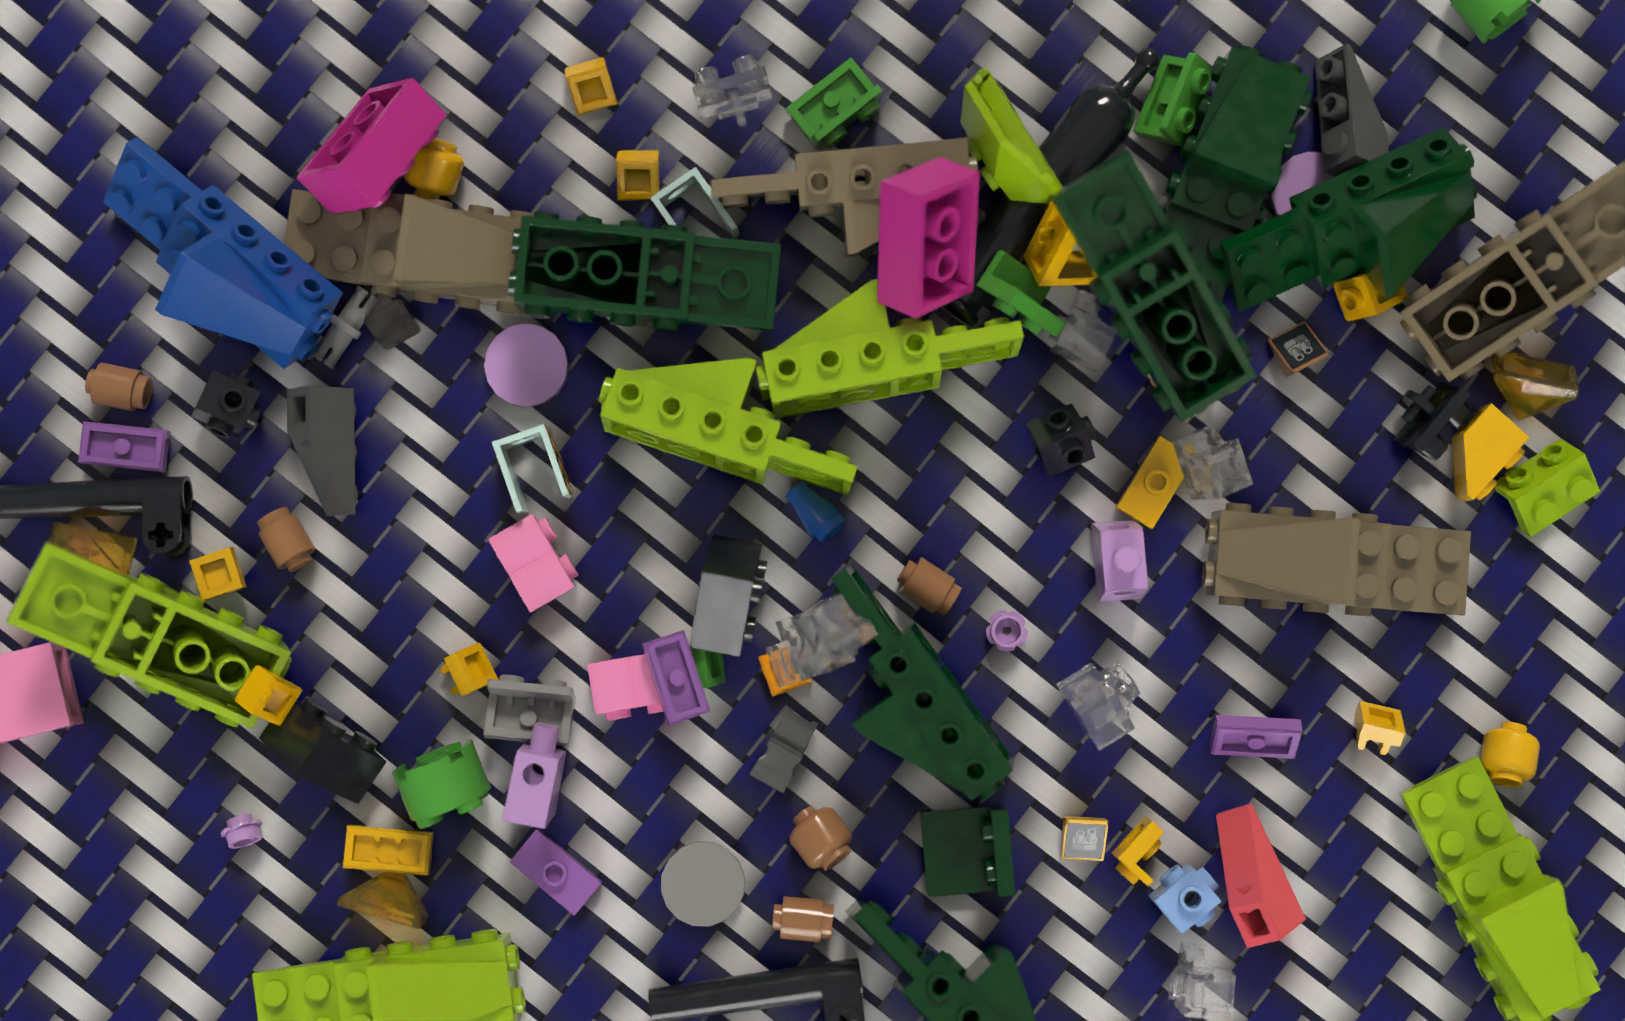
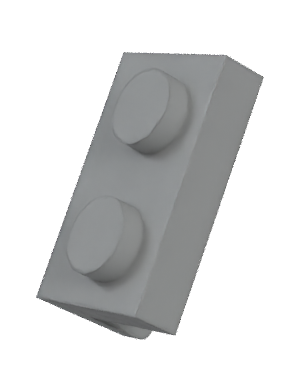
M500 675L499 680H488L489 699L483 733L485 738L530 743L534 723H545L559 727L556 745L569 747L576 697L573 688L566 687V682L556 679H543L541 684L524 683V678L515 675Z

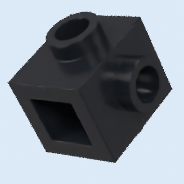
M213 370L191 417L206 423V429L220 437L230 438L233 435L239 438L244 427L253 430L263 408L255 404L261 392L254 389V384L242 376L231 374L230 377H227Z
M1072 403L1026 422L1034 453L1049 478L1095 458L1091 443L1092 440L1097 439L1094 427L1087 415L1082 418L1079 416Z

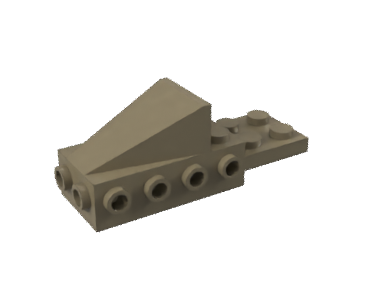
M967 138L795 154L796 172L711 180L712 197L722 202V206L725 209L748 207V199L765 198V205L790 203V195L798 194L799 210H808L809 218L833 216L835 213L834 208L841 207L846 257H851L879 243L881 181L938 157L978 171L976 156L969 157ZM863 177L865 181L855 182L854 178Z
M1625 160L1543 215H1540L1536 209L1514 224L1518 229L1516 233L1512 232L1504 239L1497 235L1477 249L1481 254L1479 258L1468 265L1461 259L1441 273L1444 281L1431 290L1427 284H1424L1405 297L1408 305L1400 312L1404 318L1400 321V324L1413 342L1419 339L1428 352L1424 355V358L1437 376L1443 374L1448 382L1458 376L1463 381L1484 368L1482 360L1495 352L1499 357L1505 355L1521 343L1518 337L1531 328L1536 333L1545 329L1559 319L1555 313L1568 304H1571L1573 308L1582 305L1596 295L1594 287L1625 266Z
M292 189L284 244L327 280L368 286L372 288L371 294L396 298L397 292L413 294V300L420 302L438 303L439 298L455 300L454 305L458 307L480 309V304L497 306V312L521 315L522 309L516 307L513 302L514 297L508 296L510 271L517 270L518 254H512V239L514 228L521 229L522 216L533 217L534 214L524 211H510V217L494 215L493 208L481 205H469L468 211L452 209V203L438 199L425 200L414 195L391 193L388 199L376 208L368 207L354 212L345 211L331 214L309 191Z
M1226 503L1225 510L1212 512L1211 519L1206 521L1205 543L1209 544L1208 561L1203 563L1202 586H1206V595L1219 596V604L1244 606L1246 598L1261 600V608L1286 610L1287 602L1303 603V611L1329 613V605L1345 606V615L1371 617V609L1465 616L1471 531L1378 523V515L1352 513V518L1335 519L1336 512L1327 510H1310V517L1293 516L1294 508L1268 506V514L1252 513V505L1240 503Z

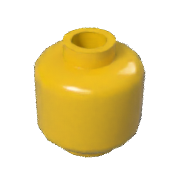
M435 138L430 144L420 148L413 157L415 159L414 166L404 175L405 181L410 186L416 188L415 196L425 200H439L440 196L455 194L464 166L463 157L457 153L458 146Z
M1502 722L1501 728L1491 729L1485 733L1480 761L1493 784L1519 788L1523 786V782L1533 779L1536 774L1540 743L1535 736L1527 733L1525 725L1515 722Z

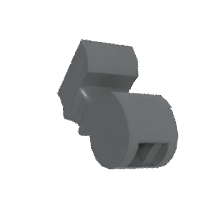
M789 707L766 744V753L758 759L749 775L784 793L793 776V769L796 764L800 763L809 744L808 742L818 725L815 721L809 722L793 713L794 710Z

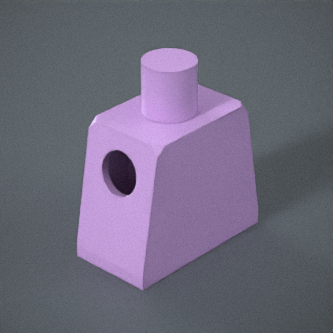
M1134 520L1091 523L1097 601L1108 602L1140 599L1148 589L1143 528Z
M534 723L531 742L524 743L517 750L502 821L545 829L555 816L566 751L556 749L559 727L545 723ZM533 764L540 765L544 770V774L537 773L533 768Z

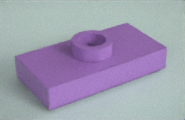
M83 421L78 463L166 473L171 431Z
M681 630L642 643L667 724L673 725L711 712L685 631Z
M1216 715L1209 743L1210 752L1213 755L1295 759L1303 731L1301 719Z
M539 828L534 831L510 861L513 866L574 916L603 882Z

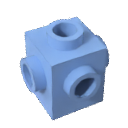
M1177 864L1167 870L1159 879L1161 885L1148 895L1181 934L1194 924L1200 927L1207 923L1217 913L1214 907L1222 902L1213 892L1219 886L1203 867L1196 871L1189 864H1185L1182 868ZM1191 891V896L1184 900L1185 895Z

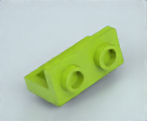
M1563 439L1547 445L1541 452L1523 464L1509 470L1506 475L1496 481L1497 484L1495 485V490L1509 500L1521 531L1530 537L1600 492L1586 454Z

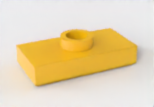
M1158 436L1115 508L1150 530L1153 529L1196 457L1165 438Z
M347 825L343 868L429 875L434 832Z

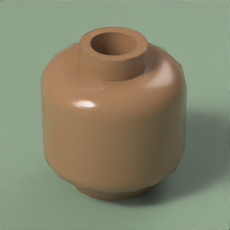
M809 806L793 819L792 822L796 827L790 834V843L808 867L813 869L822 867L825 871H828L850 854L851 848L849 845L852 841V833L834 809L823 807L815 810L813 806Z

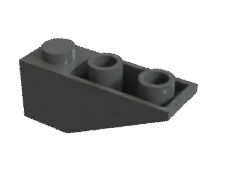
M1346 43L1315 61L1323 170L1325 173L1337 176L1388 153V136L1351 45Z
M304 386L287 389V432L326 516L355 515L358 491L355 485L357 448L354 443V419L356 417L354 388Z

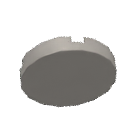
M696 841L682 846L669 858L661 875V893L666 907L677 919L692 926L710 927L725 921L737 910L744 895L745 875L739 860L728 849L715 842Z

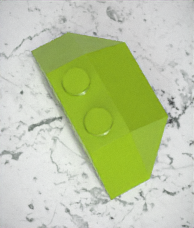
M986 66L982 67L964 86L960 123L969 136L967 138L968 151L971 156H976L977 162L982 159L986 166L980 169V172L993 191L1000 187L1011 201L1049 204L1051 201L1050 196L1061 190L1063 186L1002 87Z

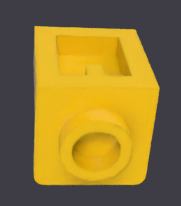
M1364 273L1341 279L1333 284L1347 321L1378 315L1405 301V297L1408 296L1403 284L1394 296L1385 299Z
M1146 816L1113 850L1112 854L1120 861L1115 869L1134 885L1140 879L1149 887L1154 880L1136 863L1141 858L1146 861L1159 849L1162 843L1159 838L1163 835L1164 831Z

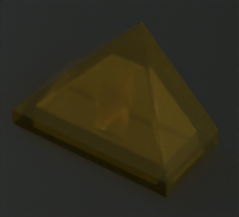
M1510 351L1501 357L1496 352L1491 355L1493 380L1518 420L1575 400L1579 394L1576 368L1574 366Z
M53 521L49 542L127 575L130 574L137 538Z
M383 872L340 896L337 906L417 929L426 924L428 919V913L405 873Z

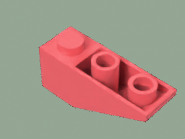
M1249 803L1218 813L1216 819L1229 909L1247 948L1283 939L1305 921L1306 918L1253 804Z

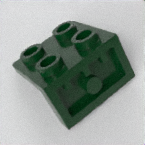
M1005 805L921 812L920 819L928 896L935 897L995 892L998 897L1015 896L1009 814Z

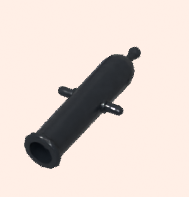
M1143 48L1139 51L1134 66L1115 85L1109 86L1099 83L1090 86L1080 93L1039 146L1040 151L1063 188L1106 162L1128 136L1135 120V110L1130 102L1131 96L1144 76L1157 69L1160 63V56L1155 49ZM1004 193L977 228L974 291L942 307L962 322L970 326L976 325L979 320L977 316L978 311L991 297L990 294L977 286L981 277L999 250L1008 253L1019 262L1024 259L1023 255L1049 204L1011 201Z

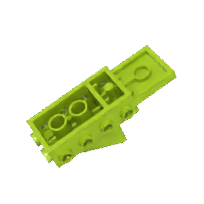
M874 279L775 349L762 352L765 365L756 366L762 399H771L775 419L936 389L940 386L943 370L1017 357L1024 338L1021 321L1009 322V318L1002 317L986 321L984 327L967 330V326L964 325L953 326L942 330L941 336H935L932 320L922 322L921 317L902 319L896 322L897 327L890 328L886 307L884 304L877 302L878 279Z
M751 358L630 371L617 367L614 378L606 377L600 392L599 401L602 402L600 417L605 432L762 485L768 470H772L848 496L858 467L850 464L851 458L842 453L827 450L826 455L809 450L811 446L809 443L794 437H786L785 441L779 440L781 422L774 420L775 414L758 407H751L750 412L745 410L756 380L757 360Z
M48 541L45 542L6 619L8 624L89 657L95 663L94 668L107 675L119 677L120 674L135 679L134 684L143 690L153 694H159L160 690L175 696V701L178 704L194 711H199L200 707L216 713L214 717L217 720L236 728L239 724L253 729L259 718L250 714L235 701L238 692L253 668L259 665L284 678L291 663V657H289L291 651L281 641L283 635L263 625H260L258 630H254L242 624L244 621L242 616L224 608H221L219 613L203 607L205 603L203 599L181 590L179 593L157 578L145 573H141L139 578L129 574H121Z
M1472 756L1400 792L1399 795L1435 865L1432 868L1439 880L1436 882V887L1447 905L1451 904L1458 918L1455 920V924L1460 935L1474 949L1477 958L1474 959L1475 965L1486 982L1490 981L1497 995L1493 999L1502 1017L1506 1021H1551L1553 1019L1552 1014L1564 1008L1571 1010L1587 1004L1591 1000L1590 995L1601 990L1595 979L1599 972L1593 959L1587 952L1582 953L1575 939L1579 937V932L1567 913L1563 886L1560 880L1542 874L1536 862L1540 860L1536 846L1529 837L1524 838L1523 835L1516 832L1479 757Z
M486 929L471 933L472 938L455 940V935H444L429 939L430 944L413 946L412 941H402L388 944L387 950L371 952L370 947H360L346 950L345 956L341 959L255 971L252 973L258 1021H519L522 1017L521 1013H524L526 1010L523 987L517 986L515 970L520 969L517 944H512L510 933L497 934V929Z

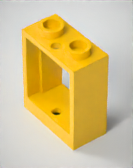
M1052 199L1023 257L1039 287L1089 285V282L1095 279L1089 269V264L1081 250H1073L1076 241Z

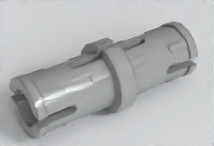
M359 285L338 317L333 315L331 320L332 326L320 341L316 351L312 354V356L321 361L329 348L332 347V350L323 361L325 365L332 369L335 368V364L352 339L358 340L362 334L359 329L377 303L379 304L381 301L370 294L364 304L359 307L368 293Z

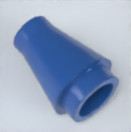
M805 481L799 482L786 495V498L792 504L812 539L816 537L821 543H825L837 534L846 523V520L841 515L843 510L812 489Z

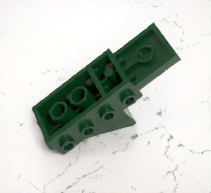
M1232 46L1224 58L1217 56L1211 73V81H1214L1209 96L1202 95L1196 111V119L1199 122L1194 134H1187L1183 147L1180 148L1178 157L1184 159L1178 174L1175 172L1171 173L1163 192V196L1168 197L1164 214L1170 225L1175 230L1180 227L1191 242L1193 250L1189 254L1195 265L1201 264L1212 280L1214 286L1209 290L1216 302L1223 300L1228 287L1220 242L1263 223L1267 208L1261 206L1266 193H1273L1282 173V169H1280L1282 153H1289L1297 135V131L1291 129L1297 114L1303 116L1312 96V92L1306 90L1311 76L1301 73L1302 69L1298 65L1287 61H1279L1277 64L1262 58L1263 54L1259 50L1249 46H1239V48Z
M1442 127L1289 197L1291 210L1220 242L1232 304L1240 313L1314 278L1322 287H1325L1360 270L1367 275V278L1385 299L1394 296L1450 229L1475 218L1474 199L1477 198V191L1471 177L1474 158L1470 149L1465 144L1460 145Z
M1122 151L1050 196L1089 264V269L1095 278L1089 282L1091 289L1102 305L1106 304L1115 316L1110 318V321L1122 341L1130 339L1136 350L1130 356L1143 377L1150 374L1156 385L1150 391L1163 412L1170 409L1183 422L1189 417L1202 413L1209 405L1224 396L1237 392L1247 382L1257 377L1249 360L1253 359L1249 347L1240 336L1238 338L1235 337L1229 326L1233 323L1229 311L1222 301H1215L1209 290L1214 286L1212 280L1201 264L1195 265L1189 254L1193 250L1191 242L1180 227L1175 230L1170 225L1130 151Z
M534 212L533 217L522 216L521 229L514 228L512 254H518L517 270L510 271L508 296L514 297L513 302L518 309H524V316L534 318H550V312L567 313V320L592 322L593 316L610 317V324L627 327H634L635 325L647 327V321H652V328L667 331H677L679 324L688 325V323L773 331L781 244L695 236V233L687 232V227L679 225H662V229L645 228V223L638 221L622 220L619 221V225L602 224V219L596 217L577 216L576 221L561 220L559 215L554 213Z
M852 564L831 578L836 584L831 591L845 610L852 606L861 619L856 625L870 645H873L875 642H878L880 645L869 657L872 665L868 671L882 690L887 687L891 690L858 714L852 723L854 729L863 736L965 793L970 800L978 795L984 800L1004 786L1002 782L1005 779L1004 777L1013 771L1014 758L917 624L914 622L901 632ZM925 692L929 693L931 697L928 698Z
M857 899L845 911L903 971L892 985L926 1021H1036L1016 962L1008 949L992 943L965 970L951 954H947L943 950L938 954L928 948L923 951L907 934L900 931L896 935L889 928L894 920L880 905L872 900L866 904Z

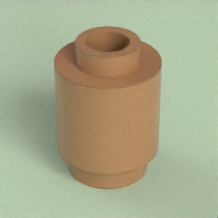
M103 362L99 363L96 370L91 369L88 372L85 382V392L90 394L92 403L132 412L137 408L145 410L150 403L153 391L152 377L145 376L143 371Z
M287 507L274 510L257 522L261 530L258 535L278 569L287 567L289 572H294L312 561L310 554L316 548L297 515L291 514Z
M922 557L917 563L909 560L896 580L902 584L899 593L933 614L937 611L943 616L949 611L962 587L954 583V577Z
M783 896V905L774 904L772 930H780V939L820 942V938L831 939L834 905L823 904L824 900Z

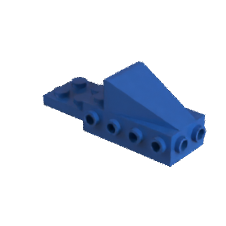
M138 137L127 142L103 203L160 250L156 263L165 269L170 276L155 310L163 316L255 344L283 369H286L298 359L302 362L306 361L318 348V340L323 330L333 319L332 313L343 292L217 187L212 185L202 191Z

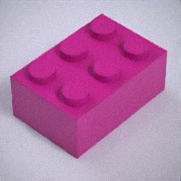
M414 78L369 88L296 178L331 214L345 211L354 212L368 207L376 208L383 204L390 196L391 190L389 188L393 182L405 175L414 166L415 159L413 157L420 148L427 146L439 134L437 127L447 115Z
M938 157L880 182L877 302L916 319L974 291L979 171Z

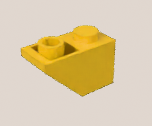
M1492 403L1479 407L1474 412L1475 417L1465 428L1458 430L1452 437L1455 497L1461 502L1471 501L1475 498L1482 500L1497 484L1493 478L1503 467L1506 469L1511 468L1522 457L1525 451L1521 447L1530 438Z

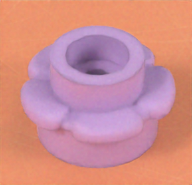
M999 611L990 618L991 624L986 628V636L991 644L997 645L998 650L1010 652L1017 645L1021 646L1024 644L1028 631L1024 627L1025 620L1019 613ZM1004 627H1009L1011 629V633L1009 635H1005L1003 633Z
M243 814L227 820V828L221 831V837L226 838L229 848H242L262 839L260 826L263 825V822L258 819L253 820L251 814Z

